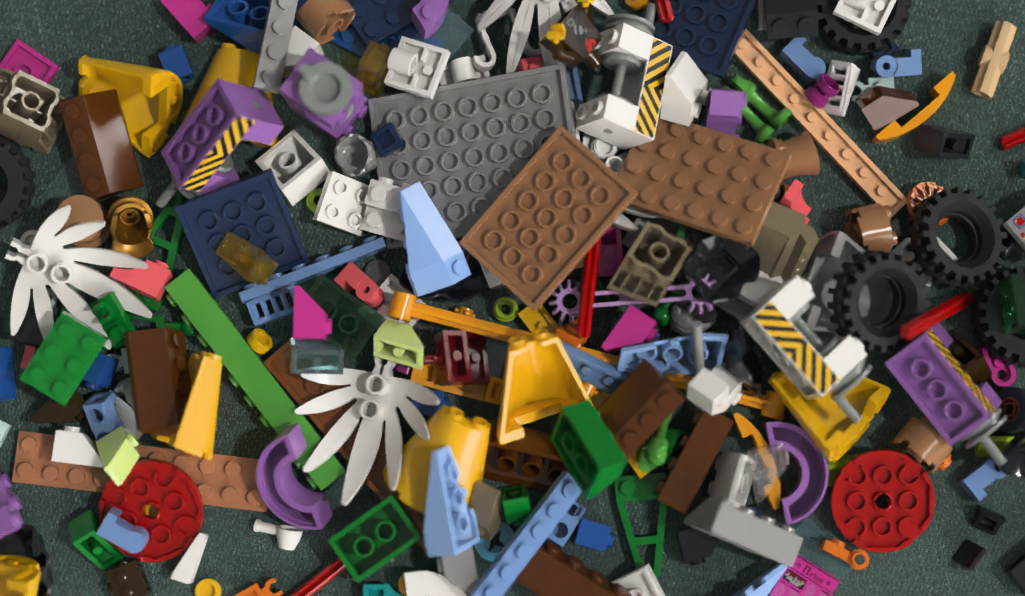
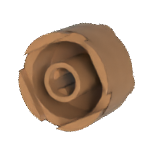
M307 0L296 11L295 19L321 45L333 40L335 37L332 34L337 30L343 32L351 24L355 17V12L347 0Z
M874 203L849 209L845 212V216L849 215V222L844 223L845 234L865 251L890 252L892 246L897 245V235L891 228L889 221L891 220V211L887 205L882 206L880 203Z
M922 416L920 419L910 418L891 441L892 445L897 444L896 451L902 452L914 459L921 467L925 468L928 475H933L952 451V447L949 446L925 416Z

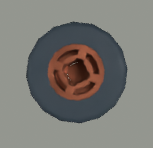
M1017 387L1004 388L997 394L1003 401L999 406L1002 409L999 415L1006 414L1008 419L998 428L1007 433L1018 434L1020 430L1025 431V389Z

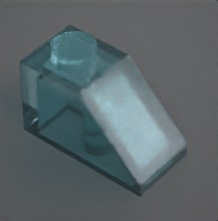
M290 338L289 364L291 374L343 375L344 348L322 340H295Z

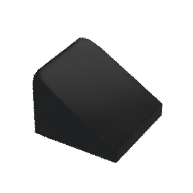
M966 539L956 551L952 560L965 570L974 571L987 550Z

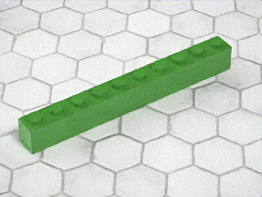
M187 269L164 287L168 292L165 297L174 308L177 305L184 312L181 317L189 327L194 325L198 330L199 334L196 337L205 348L210 346L215 355L222 357L220 362L222 367L225 366L231 373L227 377L236 388L242 387L246 393L243 396L252 409L255 406L262 413L259 418L268 429L272 426L278 434L286 427L299 423L307 447L296 460H293V463L298 469H301L322 441L321 436L304 415L294 412L298 408L297 405L264 365L256 352L249 346L246 339L194 272ZM334 454L319 467L309 472L306 479L315 490L319 487L321 491H324L342 477L347 470Z

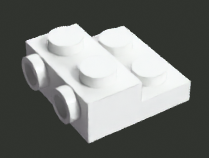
M379 176L378 181L371 179L364 204H367L360 229L399 241L406 240L405 228L400 219L397 191L410 184L402 183V186L398 187L393 185L394 180Z

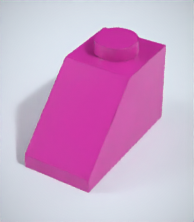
M161 0L164 7L197 44L215 29L204 22L203 18L212 7L210 3L205 6L201 0Z
M294 286L293 338L295 340H327V334H332V319L328 318V314L300 286Z
M630 305L601 348L606 353L621 351V348L645 344L646 341L651 343L658 333L656 329L658 326L657 322L633 305Z

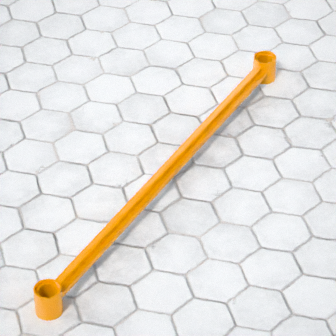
M394 291L388 316L410 322L411 317L504 342H508L514 336L532 334L527 331L415 302L417 297L400 291ZM583 346L577 348L617 367L619 359L617 355ZM662 373L675 386L684 390L688 389V384L695 378V376L687 374ZM741 389L743 394L737 404L761 410L760 415L763 417L783 421L786 405L776 392L766 390V394L759 398L751 391Z

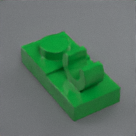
M113 291L90 305L114 348L117 349L126 344L124 334L136 331Z

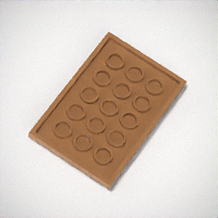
M659 113L654 140L630 148L618 174L639 193L628 207L753 247L792 159L791 153L691 123L690 126H685L660 119L661 113Z
M560 125L459 243L529 308L536 312L639 193L567 129Z

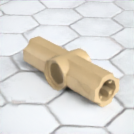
M995 21L988 43L984 46L977 63L979 68L970 91L975 96L988 99L993 97L1000 74H1003L1010 57L1008 52L1017 29L1012 23Z

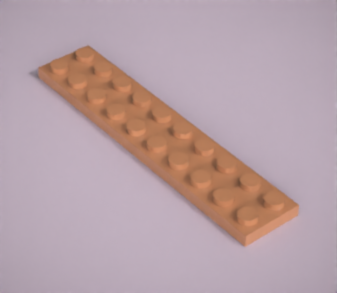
M19 431L12 482L103 493L107 482L111 478L104 468L51 461L55 435ZM144 445L137 446L140 455L138 460H163L184 470L196 483L202 496L203 505L268 512V506L259 493L256 481V467L259 459L213 454L210 461L184 450Z

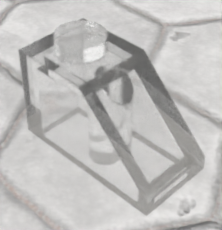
M782 443L752 447L747 451L756 503H761L768 496L787 469L786 465H789V454L787 449L783 450Z

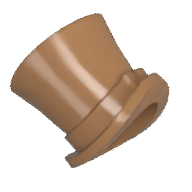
M807 130L785 141L782 139L777 140V138H768L763 145L791 153L792 159L780 186L785 185L783 180L790 179V177L819 175L820 161L818 152Z
M73 195L62 201L58 207L59 209L64 205H71L69 217L64 226L59 230L60 232L83 222L104 221L106 223L108 211L88 196ZM106 223L103 228L92 235L71 244L76 247L98 248L102 246L110 237L108 224Z

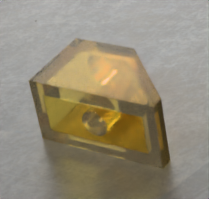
M370 40L358 63L357 80L362 83L363 89L361 91L375 98L381 97L385 86L384 80L389 70L387 63L392 49L388 45Z
M229 231L215 252L244 279L257 284L266 285L279 265L262 249Z

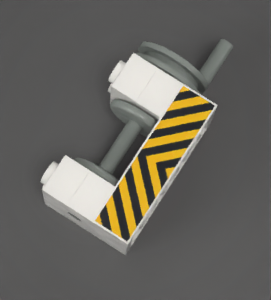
M654 3L647 4L645 18L619 13L609 15L606 18L603 32L599 33L601 40L594 50L603 59L601 63L607 69L615 72L611 94L598 95L594 100L580 104L576 111L575 129L623 150L653 141L663 98L665 75L668 72L673 46L653 37L655 33V26L653 24L657 9Z
M797 275L780 284L739 323L807 400L823 397L826 393L832 392L830 398L856 424L862 417L843 395L855 387L870 372L872 365L869 363L864 365L867 354L863 350L864 345L859 339L851 337V335L842 338L835 335L823 343L800 317L809 308L810 303L808 301L815 295L811 291L812 287L809 282L802 277L799 278Z

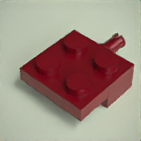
M447 330L434 335L435 354H424L423 365L436 364L440 386L482 385L490 383L485 336L466 332V330Z

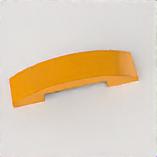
M952 71L928 92L935 100L903 127L895 120L871 141L874 144L889 142L910 133L923 124L940 107L950 92L956 76Z
M436 364L423 365L421 370L417 368L412 369L410 380L425 387L500 405L503 379L490 376V383L440 386Z
M738 412L730 416L734 421L733 423L740 439L749 435L752 438L770 480V483L761 487L771 510H776L780 506L781 487L774 456L756 427Z

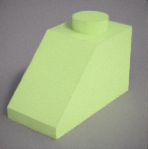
M386 318L374 334L373 356L420 370L423 368L424 346L411 325Z
M123 426L118 427L95 442L103 467L117 486L124 482L140 457L137 449L139 445L138 439L132 431L127 433Z

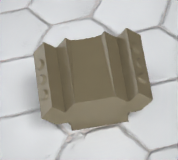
M0 68V134L15 141L20 146L31 147L37 154H49L64 123L59 102L65 101L67 98L59 94L60 89L21 70L14 73L6 68Z
M772 202L753 245V248L760 257V271L768 274L770 279L779 275L783 277L784 281L797 275L801 278L819 238L813 227L805 224V214Z
M647 222L607 288L657 307L691 252L695 242L666 232L658 224Z

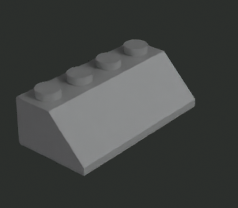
M720 497L719 500L707 498L683 522L688 526L761 558L791 568L803 541L802 537L794 534L795 529L783 524L777 527L774 525L775 520L763 515L757 518L754 516L755 511L744 506H740L737 509L733 507L735 502L724 497Z

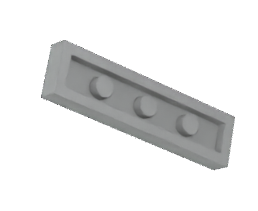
M270 0L252 88L274 94L279 93L298 0Z

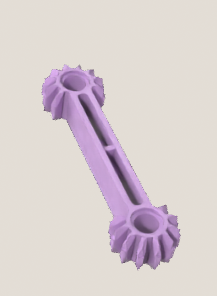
M706 272L701 280L709 288H712L711 286L715 285L717 280L713 279L708 282L710 273ZM687 274L685 276L690 281L689 284L673 285L667 289V291L685 290L686 295L683 297L662 298L659 302L690 301L691 305L688 311L692 312L695 305H698L699 314H703L702 305L704 304L709 311L713 310L711 304H707L703 299H696L692 296V289L696 286V283ZM567 280V289L560 283L558 289L561 292L557 293L554 291L551 294L557 297V300H550L548 304L558 306L551 312L553 315L562 311L559 321L563 322L567 314H569V322L574 323V314L578 317L581 294L579 289L582 283L578 281L574 289H572V281ZM613 290L595 291L594 296L618 295L619 300L617 302L594 303L593 308L648 303L630 298ZM569 294L577 297V305L572 309H567L564 306V298Z

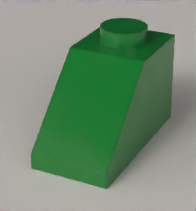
M526 483L500 488L507 524L521 526L531 513Z
M89 509L69 522L71 541L101 571H104L124 558L123 554L110 541L96 534L101 526L100 519Z

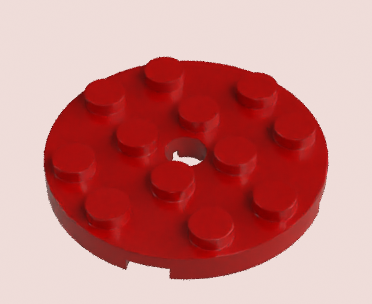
M891 449L869 450L850 459L836 475L830 492L831 514L840 532L854 545L871 552H893L912 544V541L927 529L935 507L934 489L926 471L908 455ZM882 493L888 495L889 502L886 506H876L875 500Z
M158 459L136 461L124 482L119 486L110 478L99 502V519L101 524L108 512L115 506L123 511L120 518L133 526H142L148 531L149 541L138 553H130L110 542L124 555L128 554L143 562L166 561L184 552L198 535L204 516L202 496L193 479L178 466ZM147 504L154 505L158 508V515L155 517L148 516L145 513V506Z

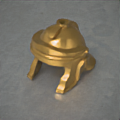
M128 195L117 199L110 206L106 223L113 239L112 250L135 258L144 257L153 251L154 245L151 239L154 218L152 210L145 200Z

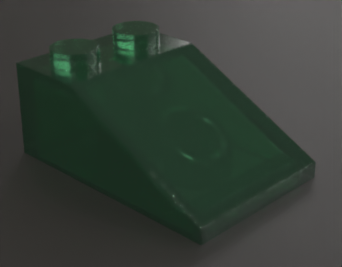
M320 274L307 294L328 314V318L332 319V334H327L326 341L356 360L385 317Z

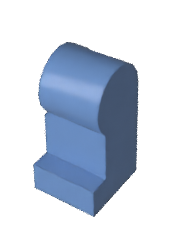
M804 37L794 38L781 51L779 56L804 80L812 83L816 82V79L822 73H825V62L819 57H814L803 46L806 42Z
M906 48L905 56L876 55L871 61V70L875 75L882 77L921 75V49Z
M114 391L94 393L82 405L97 441L118 427L123 426L114 406V403L117 401Z
M989 457L958 482L970 498L976 502L987 496L983 490L995 479H1001L1007 474L1000 471L992 457Z
M575 501L546 540L557 544L562 549L587 508Z
M113 506L96 534L130 553L140 552L149 541L148 531L142 526H133L120 518L123 511Z

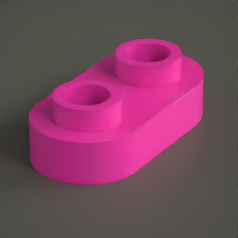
M980 347L979 351L985 357L993 374L989 377L991 384L998 388L1012 385L1016 379L1014 365L1006 366L1003 364V360L999 358L992 359L988 349ZM999 370L1003 371L1005 374L1003 380H1000L997 377V373Z

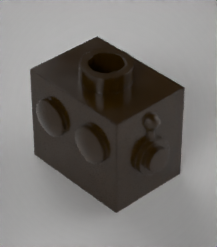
M125 560L120 562L118 567H112L110 571L106 572L110 583H107V587L111 596H147L153 593L139 560L132 562Z

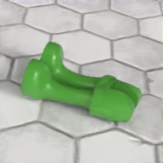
M735 74L729 80L731 85L735 89L747 93L746 108L741 109L742 117L754 129L756 134L755 142L763 145L768 138L774 135L775 130L778 131L787 122L793 112L789 108H783L779 111L773 109L757 94V87L754 83ZM726 85L722 87L723 89H730ZM747 103L755 107L769 121L771 126L761 121L748 107Z
M673 412L636 450L638 466L642 472H649L655 469L656 466L664 464L668 449V441L665 438Z

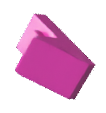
M611 225L601 237L598 277L615 275L623 262L621 228Z

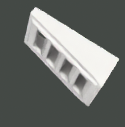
M831 60L828 75L837 84L838 81L844 82V84L839 85L842 95L830 97L828 103L822 108L827 114L845 117L860 69L853 63ZM832 101L840 102V105H839V106H834V105H831V102H832Z
M202 532L196 536L171 573L170 579L186 584L194 582L209 537L207 533Z

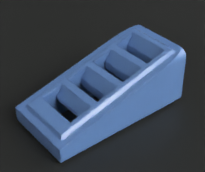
M295 285L246 302L256 327L294 313V306H289L285 295L290 293L294 303ZM278 297L281 298V301L285 308L282 311H280L276 301V298ZM271 301L275 312L273 314H270L266 302ZM261 305L265 317L260 318L256 306Z

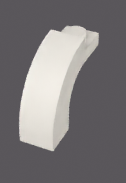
M430 570L403 572L406 596H466L460 587L438 572Z

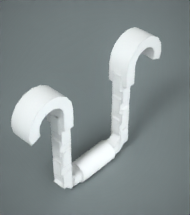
M510 7L500 17L508 14L514 24L517 14L515 9ZM486 11L482 14L479 13L475 19L477 29ZM484 29L479 34L485 45L489 62H482L479 56H474L472 61L478 70L489 71L496 62V53L490 43L486 29ZM527 40L523 51L528 57L541 56L540 41L538 43L539 49H533Z

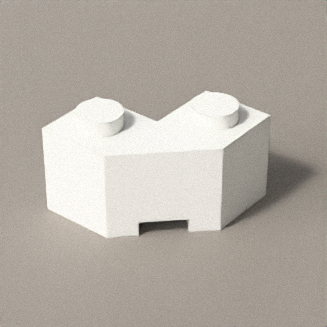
M718 364L711 371L704 367L688 384L686 398L710 415L722 413L731 404L735 406L741 399L743 381Z

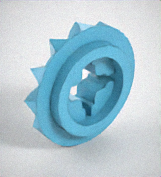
M503 522L496 533L498 534L499 530L501 531L499 540L506 546L514 532L509 525ZM483 538L474 544L478 554L485 560L492 562L504 548L496 545L491 551H488L490 541Z

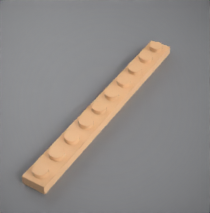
M745 28L734 56L783 108H789L793 112L792 117L799 125L809 132L816 143L873 203H880L882 206L887 205L890 208L891 217L907 203V198L823 109L815 107L806 98L805 90Z

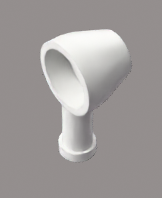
M256 519L253 528L254 532L260 531L276 535L278 547L285 550H294L303 532V529L292 525H276L263 522L260 519Z

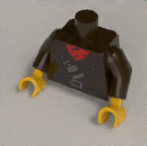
M577 0L581 3L564 13L556 24H551V30L547 32L540 43L552 53L555 61L566 64L570 68L584 61L593 70L603 60L594 50L601 40V35L596 30L592 19V5L590 3H593L595 0Z

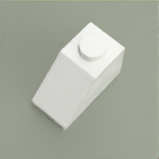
M64 426V431L56 430L51 461L104 468L96 445L87 434L79 433L80 428Z

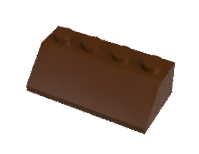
M117 90L84 94L59 102L85 196L95 201H100L144 187Z
M166 327L127 332L124 335L137 431L171 437L172 434L177 436L192 390L183 331Z
M644 358L596 410H598L603 423L611 431L613 439L628 460L685 399L683 392Z
M704 410L696 411L691 421L695 426L690 434H684L679 444V447L682 448L679 456H673L667 466V470L670 471L667 479L661 478L655 489V493L658 494L656 500L680 514H686L734 421L719 413L710 415Z
M490 420L491 429L483 478L511 485L526 483V488L547 492L562 471L570 474L550 440L552 433L523 427L525 437L500 445L496 434L498 421Z
M546 541L543 542L516 580L539 596H632L624 586L610 582L600 571L591 570L583 565L579 558L567 555L561 551L557 544Z

